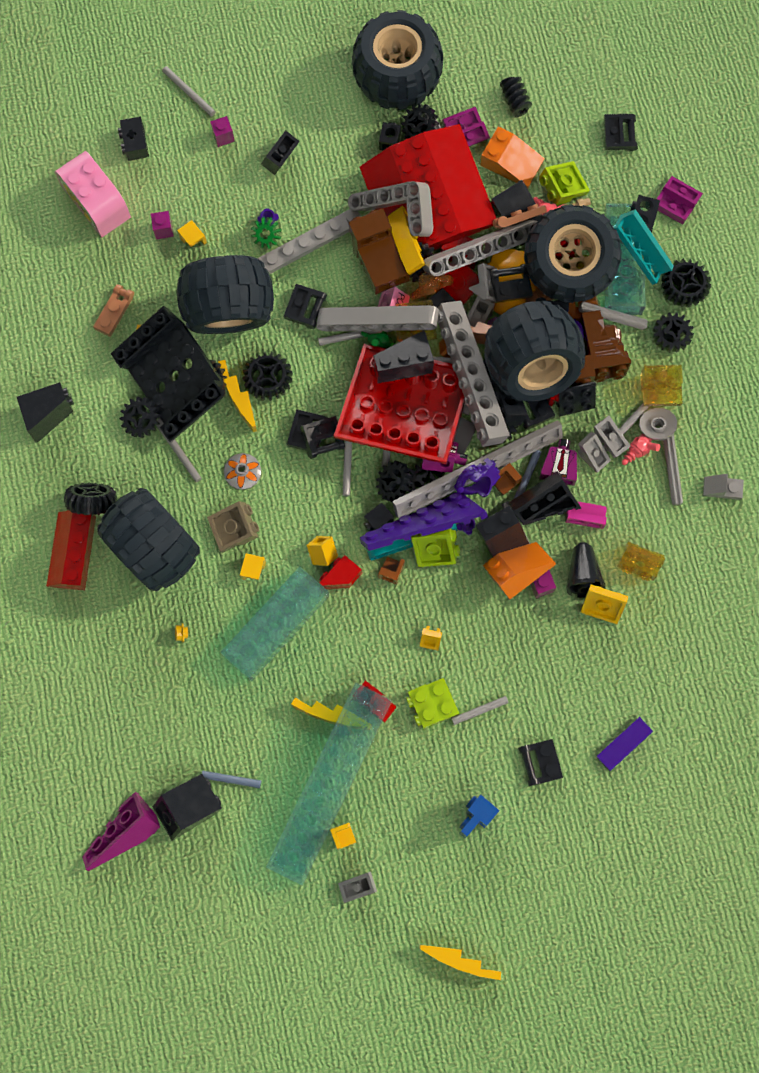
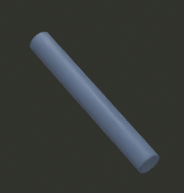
M540 450L533 452L514 498L525 492L541 455Z
M202 771L204 778L208 780L254 788L261 787V780Z

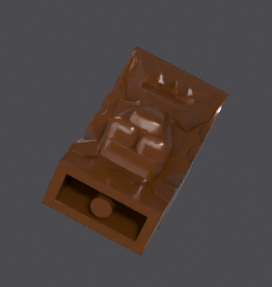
M383 208L372 210L367 215L355 217L348 222L349 232L352 236L353 254L356 258H359L360 265H363L364 272L371 282L375 295L409 281L410 274L406 272L392 237V227Z
M601 310L582 313L579 323L583 326V332L585 333L583 338L585 365L580 371L581 375L571 387L594 381L600 383L610 378L614 380L624 378L631 365V359L628 352L624 351V344L621 342V329H618L616 325H604Z

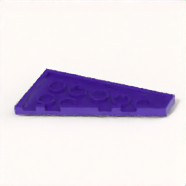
M455 492L449 497L437 500L427 507L417 509L412 514L404 515L392 523H386L379 529L369 531L359 537L361 544L368 551L392 545L394 540H411L412 535L421 533V536L450 529L456 523H463L464 525L471 523L470 519L481 517V520L486 519L488 515L487 511L466 495Z

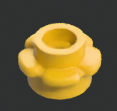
M181 623V625H175V640L184 642V639H188V627H184V624Z

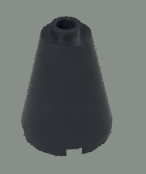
M586 542L578 543L573 548L566 586L567 593L572 596V593L577 594V598L586 597L590 584L606 588L593 547Z

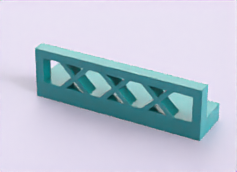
M636 209L620 215L614 229L617 230L619 238L652 285L657 284L660 275L672 271L674 265Z

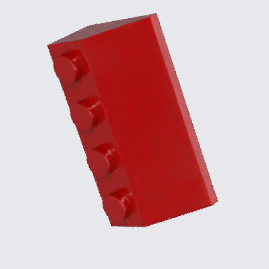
M69 510L58 512L47 587L85 591L96 523L95 515H78Z

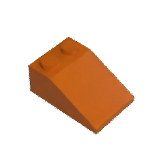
M498 126L481 155L480 166L515 183L522 180L528 189L545 158L515 134Z
M537 542L498 553L486 562L483 567L510 600L555 566L556 563Z

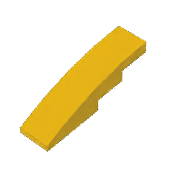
M402 206L388 215V219L400 258L406 272L411 275L425 266V262L420 254L422 250L416 239L418 236L411 235L408 214Z
M218 361L221 364L220 368L225 369L223 376H227L224 379V382L227 384L225 387L234 406L253 432H257L248 391L240 392L237 376L229 377L226 361Z
M294 698L291 703L295 709L330 724L370 730L372 727L370 723L338 704L334 710H331L318 701L314 703L313 707L297 698Z
M420 945L422 951L455 969L480 977L501 980V971L481 969V960L461 958V949Z

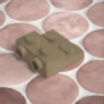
M238 501L207 517L220 552H225L239 544L244 545L259 537L257 534L259 526L255 521H252L251 515L253 511L249 504Z

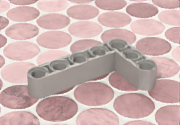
M415 181L355 193L350 195L348 199L349 208L356 211H370L407 203L408 224L411 235L428 237L433 232L431 194L427 183Z

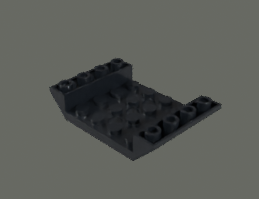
M162 306L110 353L120 368L127 369L146 398L149 401L155 402L154 407L159 408V411L156 413L161 415L160 419L164 423L159 428L169 442L174 441L226 396L224 381L186 325L165 306ZM188 359H191L192 366L191 368L187 369L186 361ZM175 371H177L179 374V377L176 381H174L172 378V375ZM161 383H164L165 390L161 393L159 386Z

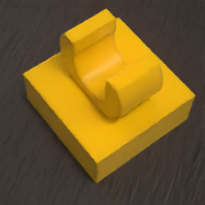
M427 626L426 629L423 628L419 647L438 651L442 636L440 628H437V631L429 630L430 626Z

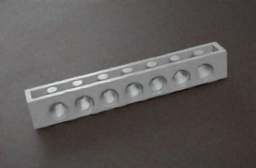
M461 301L441 303L438 307V324L441 329V336L445 340L447 353L451 357L453 370L457 374L459 387L463 391L465 404L469 408L471 421L474 423L477 431V438L480 440L482 447L501 444L510 435Z

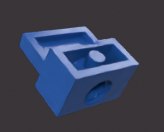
M482 795L478 798L474 796L466 805L468 808L466 813L471 819L467 817L459 827L462 829L459 834L466 838L477 824L485 828L500 810Z

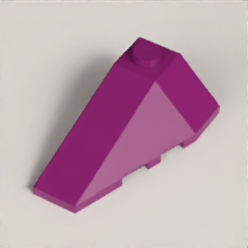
M134 792L119 807L117 811L120 813L113 822L109 821L107 823V829L102 837H97L82 856L87 871L146 841L160 828L156 814L139 793Z

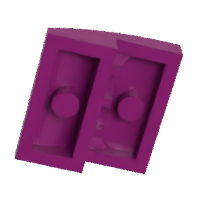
M476 106L442 120L444 127L460 124L469 147L490 139L484 121H481Z
M671 176L657 197L660 200L658 211L683 225L703 193Z

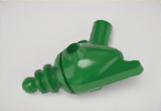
M364 331L360 333V335L367 338L372 346L387 349L396 344V342H392V338L387 335L386 331L373 334Z

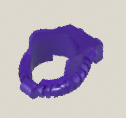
M486 458L484 460L485 465L479 463L477 466L473 464L465 468L454 485L457 493L465 495L478 494L481 497H487L493 485L500 478V471L495 467L496 463ZM468 479L475 483L470 487H463Z

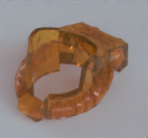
M420 275L419 287L410 294V299L417 300L419 297L437 293L440 288L453 285V277L450 275Z

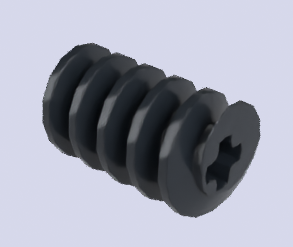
M508 77L500 82V87L507 100V104L510 106L512 116L518 118L528 112L532 102L529 101L530 97L526 95L527 90L523 89L525 86L524 83H521L522 78Z

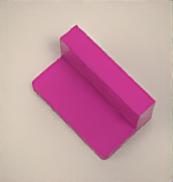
M578 502L582 509L567 511L565 523L604 529L606 525V506Z

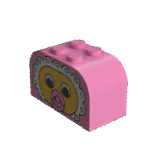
M87 151L82 152L55 171L62 188L101 238L131 218L121 194Z

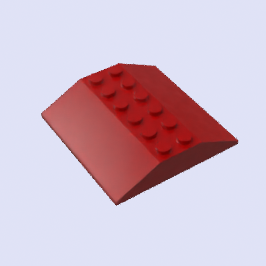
M460 124L420 133L388 147L359 166L368 191L411 181L424 182L429 185L433 232L428 237L418 236L416 238L418 243H428V248L434 247V250H437L444 244L488 229L493 226V221L496 219ZM407 203L385 207L383 210L388 218V215L402 206L407 212Z
M364 344L334 433V438L446 464L454 444L465 404V397L462 389L459 387V380L456 372L453 370V364L434 360L432 374L378 384L373 369L374 355L384 351L385 348Z

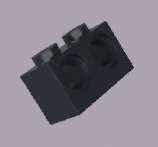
M638 195L637 201L632 202L630 211L636 209L652 233L660 200ZM640 208H646L648 211H643Z

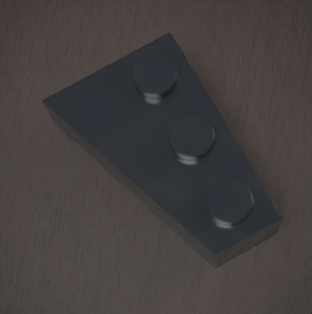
M425 330L374 355L373 369L378 384L433 373L434 359Z
M558 471L509 502L522 525L544 520L551 515H561L568 510L582 509Z

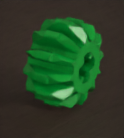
M262 217L261 222L255 221L257 227H251V230L256 232L251 234V238L257 237L254 243L261 242L260 248H264L266 243L267 248L270 249L271 243L276 246L278 244L276 239L280 240L282 237L277 234L282 229L275 228L279 223L275 222L272 224V218H269L266 222L265 217ZM265 228L267 229V231H270L268 237H266V235H263L262 233L263 231H265Z

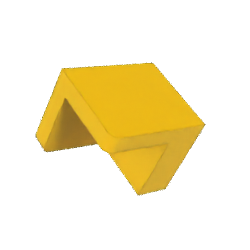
M192 220L177 230L182 242H186L190 247L199 241L203 245L207 243L205 235Z
M316 536L306 545L313 565L328 566L338 557L332 536Z
M246 553L240 573L241 579L246 580L247 577L259 580L261 571L265 568V558Z
M350 823L330 829L337 850L356 843Z

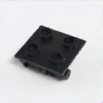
M596 382L570 387L559 393V402H556V406L559 407V417L594 409L596 405Z

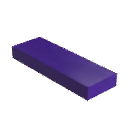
M639 717L600 752L596 758L610 772L644 741L653 730Z

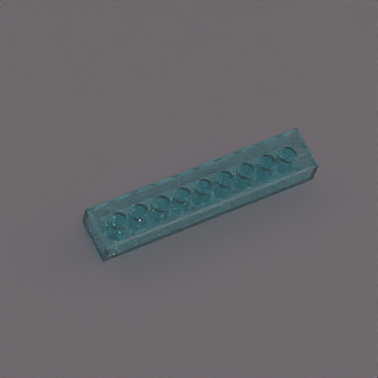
M355 683L266 868L303 886L393 702L392 699L359 683Z

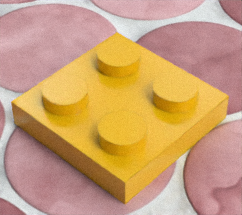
M590 584L580 613L618 624L627 604L628 596Z

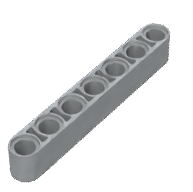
M527 219L427 257L424 260L425 266H423V270L428 274L440 276L525 243L531 226L537 221ZM517 231L518 235L514 238V233ZM501 237V243L498 245V239ZM485 243V249L482 251L481 247ZM466 250H469V254L465 258V252ZM452 256V262L448 264V259ZM435 262V263H436V267H435V269L432 271V270H431V266H432V264Z
M429 305L320 308L316 328L327 332L434 330L437 328L439 309Z

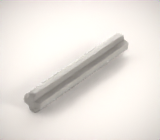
M584 301L579 304L578 310L581 313L601 310L603 319L641 330L647 328L648 321L644 318Z
M673 434L668 439H664L663 442L672 505H681L683 498Z

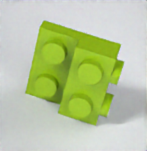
M574 161L545 167L539 175V183L541 186H545L548 192V200L553 201L556 206L569 203L572 198L587 195L590 191Z
M450 528L425 536H421V533L411 536L418 567L456 564L457 556H460V547L455 545L454 542L457 541L456 530Z
M444 678L408 691L407 703L410 709L414 708L416 724L418 727L422 726L423 730L460 714Z

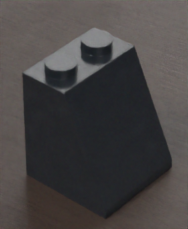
M522 180L491 200L496 218L501 216L509 218L511 217L510 213L521 210L522 213L528 211L527 207L536 204ZM542 214L529 219L538 221ZM517 231L514 233V238L518 235Z
M60 382L17 396L27 432L35 442L42 440L73 412L71 406L74 405L73 398L69 394L67 387L63 388Z
M510 505L476 524L478 534L492 558L498 553L529 544L523 528Z
M203 774L162 794L152 806L172 841L216 815L222 809L219 797L214 795L211 790L210 781L204 778Z

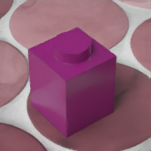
M227 116L210 121L218 147L235 142L233 130Z
M169 211L151 213L152 228L156 240L174 237Z
M550 570L530 584L536 599L551 594L556 589Z

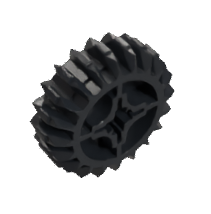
M684 258L680 262L674 261L672 271L663 273L664 276L661 278V282H663L661 289H665L663 295H669L668 301L673 299L674 305L679 302L681 307L687 304L688 308L691 307L692 303L696 306L699 301L703 302L711 288V277H708L709 271H703L704 265L698 266L699 262L696 261L694 264L692 259H689L688 262ZM689 278L688 284L683 287L684 282Z
M264 351L261 357L257 353V359L250 357L251 363L245 364L247 369H243L245 376L242 377L243 382H246L244 384L245 388L249 389V394L254 393L256 399L261 395L262 401L266 397L269 398V401H272V396L279 399V393L285 395L284 389L289 390L290 385L288 383L293 381L291 378L293 372L290 370L291 365L286 364L287 359H281L280 354L274 357V352L272 351L270 355H267ZM258 370L260 375L254 383L253 375ZM281 370L283 376L280 382L278 383L275 377ZM264 374H265V375L268 374V376H269V374H270V375H271V378H270V377H269V378H267V377L265 378V377H264Z
M96 482L69 486L64 496L67 510L78 515L93 516L105 514L108 508L117 501L114 488L103 483L97 484Z

